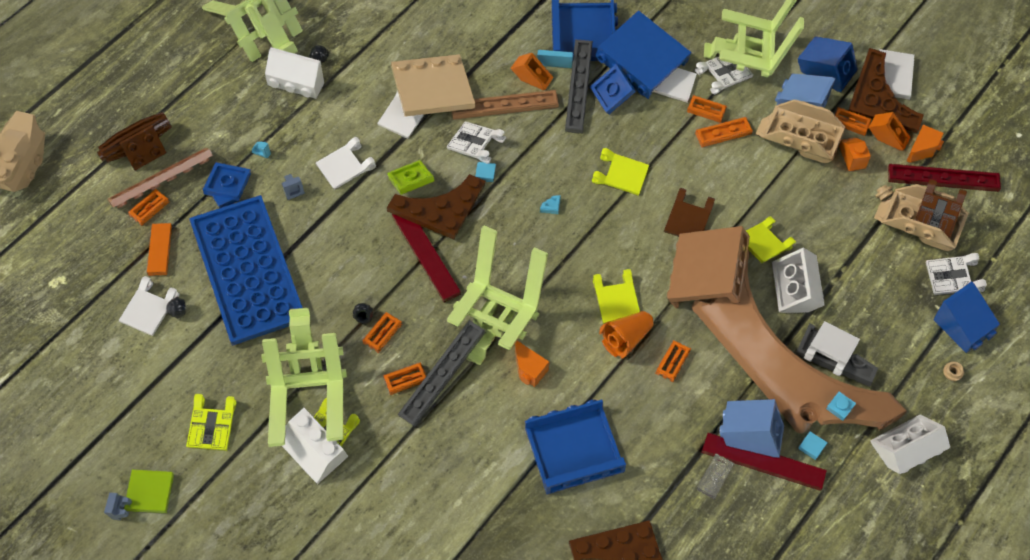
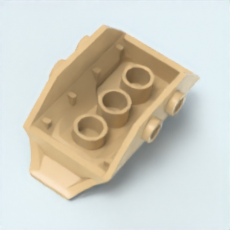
M794 99L776 105L769 116L762 118L756 134L767 140L796 149L803 157L822 163H829L834 159L845 126L830 110Z
M15 111L0 132V189L16 192L27 188L34 179L36 170L42 164L45 132L39 128L36 117L33 114Z
M916 184L897 188L890 198L881 201L875 214V219L883 224L918 236L923 243L945 251H951L956 248L969 214L962 206L949 239L941 229L915 220L927 188L926 186ZM934 190V195L956 201L954 196Z

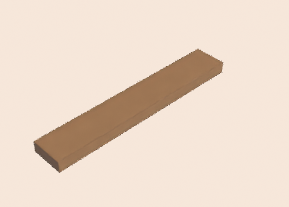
M556 90L474 99V109L452 111V116L454 120L558 108L559 103Z

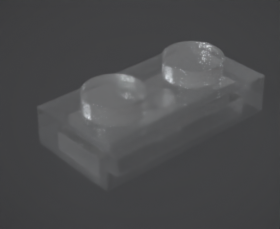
M715 454L696 490L715 500L734 463Z

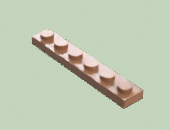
M204 148L108 198V201L112 207L120 208L127 204V200L143 196L144 191L160 187L161 182L174 180L180 172L187 173L193 169L192 166L208 162L209 157L213 155L210 149Z

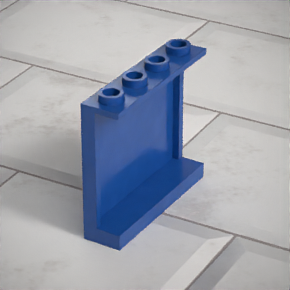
M552 0L553 51L573 52L574 55L575 39L593 41L591 61H599L595 57L598 46L617 30L615 26H618V16L614 15V13H617V3H614V0H610V3H559V0Z
M638 10L598 46L595 57L610 69L615 64L619 65L638 93L649 99L655 88L681 64L684 66L689 61L691 51Z
M602 399L598 401L590 400L580 406L572 405L562 411L553 410L547 413V415L540 417L532 416L525 421V431L546 495L625 472L626 463L624 457L621 458L603 410Z

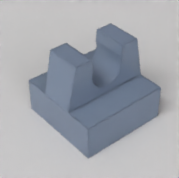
M291 174L284 176L285 182L282 183V187L287 200L305 194L299 176L293 178Z
M109 493L104 513L113 520H121L123 517H128L129 512L124 510V506L131 505L132 500L120 496L118 493Z

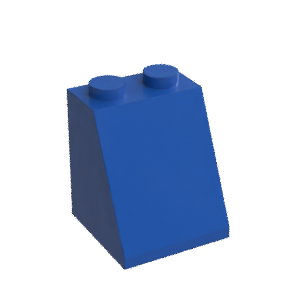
M815 36L798 57V64L802 73L835 78L832 89L837 92H842L858 70L851 42Z
M972 281L943 301L933 319L965 353L972 349L974 351L982 346V341L985 339L991 340L997 334L996 329L1000 325Z

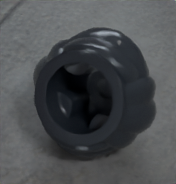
M315 45L310 51L309 58L319 60L322 64L327 60L329 51L324 46Z
M179 297L171 299L166 305L167 313L176 319L183 317L186 313L184 299Z
M359 303L354 307L353 318L359 323H368L372 320L374 309L369 304Z

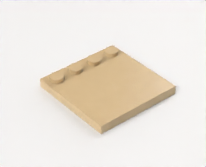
M460 54L391 62L393 76L405 117L475 108V101Z

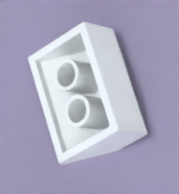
M270 48L265 71L267 85L272 88H279L290 93L294 92L305 97L317 99L324 85L321 62L276 48Z
M801 248L772 262L780 313L810 312L824 306L817 255L805 248Z
M305 408L287 423L285 445L282 447L317 485L348 457L344 449L336 441H327L326 430Z
M918 415L870 440L886 466L898 474L906 473L909 469L918 464L925 463L926 460L940 455L943 451L950 448L945 426L922 415Z

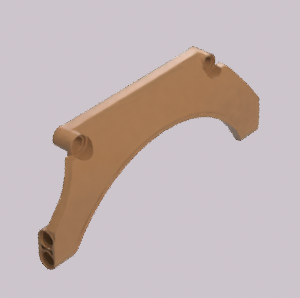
M749 250L747 252L739 303H732L728 297L701 299L693 302L692 310L767 398L775 399L779 412L796 432L806 433L813 423L817 421L821 425L850 423L877 427L879 430H883L899 420L907 412L891 393L858 388L829 377L800 359L780 341L763 319L753 299L748 279ZM838 392H841L856 403L844 421L826 409Z

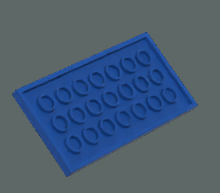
M259 195L189 218L231 345L234 346L289 327V310L302 308L262 196Z

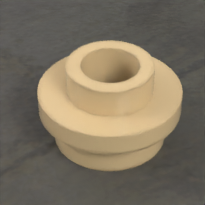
M884 185L877 189L876 198L883 201L893 195L892 186L887 187V185Z
M950 362L945 365L943 373L947 379L959 381L964 375V370L960 363Z

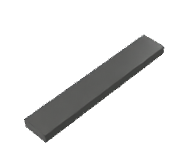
M575 39L565 132L583 134L593 41Z
M469 320L400 410L398 416L415 427L486 331Z

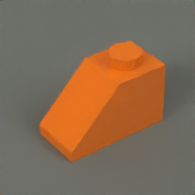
M533 53L519 56L511 67V70L521 81L541 90H546L554 78Z
M894 112L875 115L868 127L878 141L901 151L905 149L911 138Z
M923 125L910 151L907 162L910 163L933 157L935 151H940L944 143L941 140L944 133Z
M856 137L842 139L839 148L848 171L866 169L871 155L865 141Z
M517 340L515 342V356L518 375L523 383L536 387L549 371V361Z

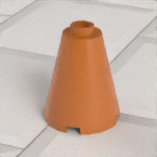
M641 311L604 323L599 331L600 335L603 334L604 337L602 340L604 347L614 357L621 356L623 359L628 356L653 327V317L649 313Z

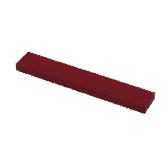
M900 164L888 165V182L928 186L929 180L937 181V187L999 192L1001 189L1000 173Z
M392 214V218L442 301L445 303L461 295V291L421 226Z
M707 433L701 452L819 491L822 490L827 472L825 469L781 455L779 457H771L726 446L723 437Z

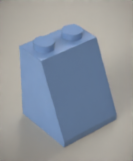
M792 73L789 80L785 79L782 86L783 91L778 92L775 102L779 105L795 99L824 108L829 100L835 78Z
M775 399L727 401L726 410H723V425L720 426V436L724 438L726 446L771 457H779L784 424Z

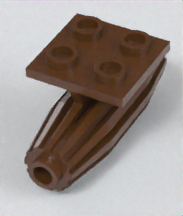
M163 112L143 118L112 135L98 146L99 151H97V154L101 161L106 160L107 163L127 156L135 171L167 153L159 137L171 129L172 126Z

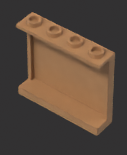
M743 226L679 234V239L676 243V255L673 259V271L670 275V288L667 292V298L675 308L679 307V302L711 298L728 297L732 303L740 302L750 239Z

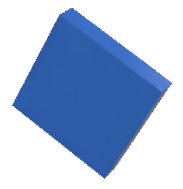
M617 64L590 86L607 114H611L636 92L621 67Z
M215 162L203 188V193L205 195L222 196L239 201L250 178L251 170Z

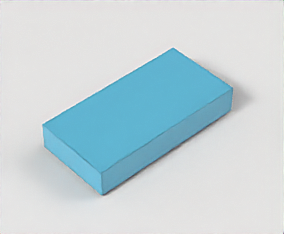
M538 50L537 59L543 66L572 68L573 52Z

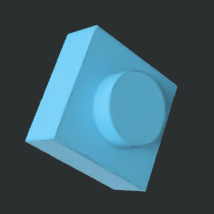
M838 392L826 409L844 421L856 403L841 392Z

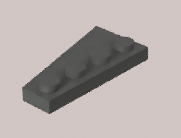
M809 323L795 355L804 359L809 346L818 333L815 329L816 326ZM817 351L810 361L831 371H834L838 363ZM852 354L841 375L870 387L878 368L858 354Z

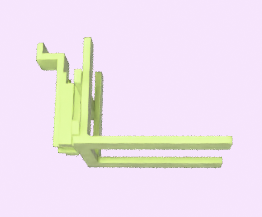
M212 0L202 6V9L205 11L226 16L224 19L233 28L238 38L237 43L239 47H243L249 60L252 62L261 57L253 41L258 37L264 38L267 36L273 48L294 54L298 52L294 42L289 41L282 27L286 24L293 37L303 31L295 16L298 14L296 7L291 8L287 0H245L236 6ZM261 5H263L266 14L261 16L257 9ZM245 14H248L256 29L249 33L241 18Z
M786 0L772 21L723 9L722 20L738 24V33H736L734 40L715 37L712 44L705 43L704 57L714 59L716 54L719 53L720 60L737 64L736 70L744 71V67L761 70V76L769 77L804 29V18L800 17L775 53V32L797 0ZM746 26L762 30L763 39L747 36Z
M487 226L481 228L474 282L469 283L466 289L467 292L460 301H456L453 305L454 310L447 318V322L460 326L466 316L469 315L475 318L473 320L475 324L486 331L466 358L478 365H481L486 358L487 349L496 336L501 338L498 345L508 350H511L518 338L522 340L525 338L527 332L523 330L531 319L536 321L539 316L537 310L548 253L533 248L523 299L491 286L490 279L497 231ZM482 296L488 300L479 311L474 309L473 306ZM498 304L506 307L499 318L492 316Z
M309 308L290 309L289 327L292 343L286 344L287 352H279L276 338L262 340L264 354L261 357L262 362H266L269 375L266 376L267 385H271L268 446L285 445L287 390L289 388L327 385V441L343 440V378L347 377L346 369H341L340 355H344L343 347H338L336 333L322 334L323 348L320 349L319 341H313ZM321 357H325L327 371H323ZM310 358L312 372L301 373L300 359ZM288 360L291 374L283 375L281 361Z

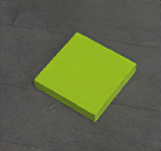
M421 160L387 173L389 180L401 195L435 181L433 175Z
M132 469L126 495L127 498L132 500V504L125 505L124 510L167 514L174 473Z

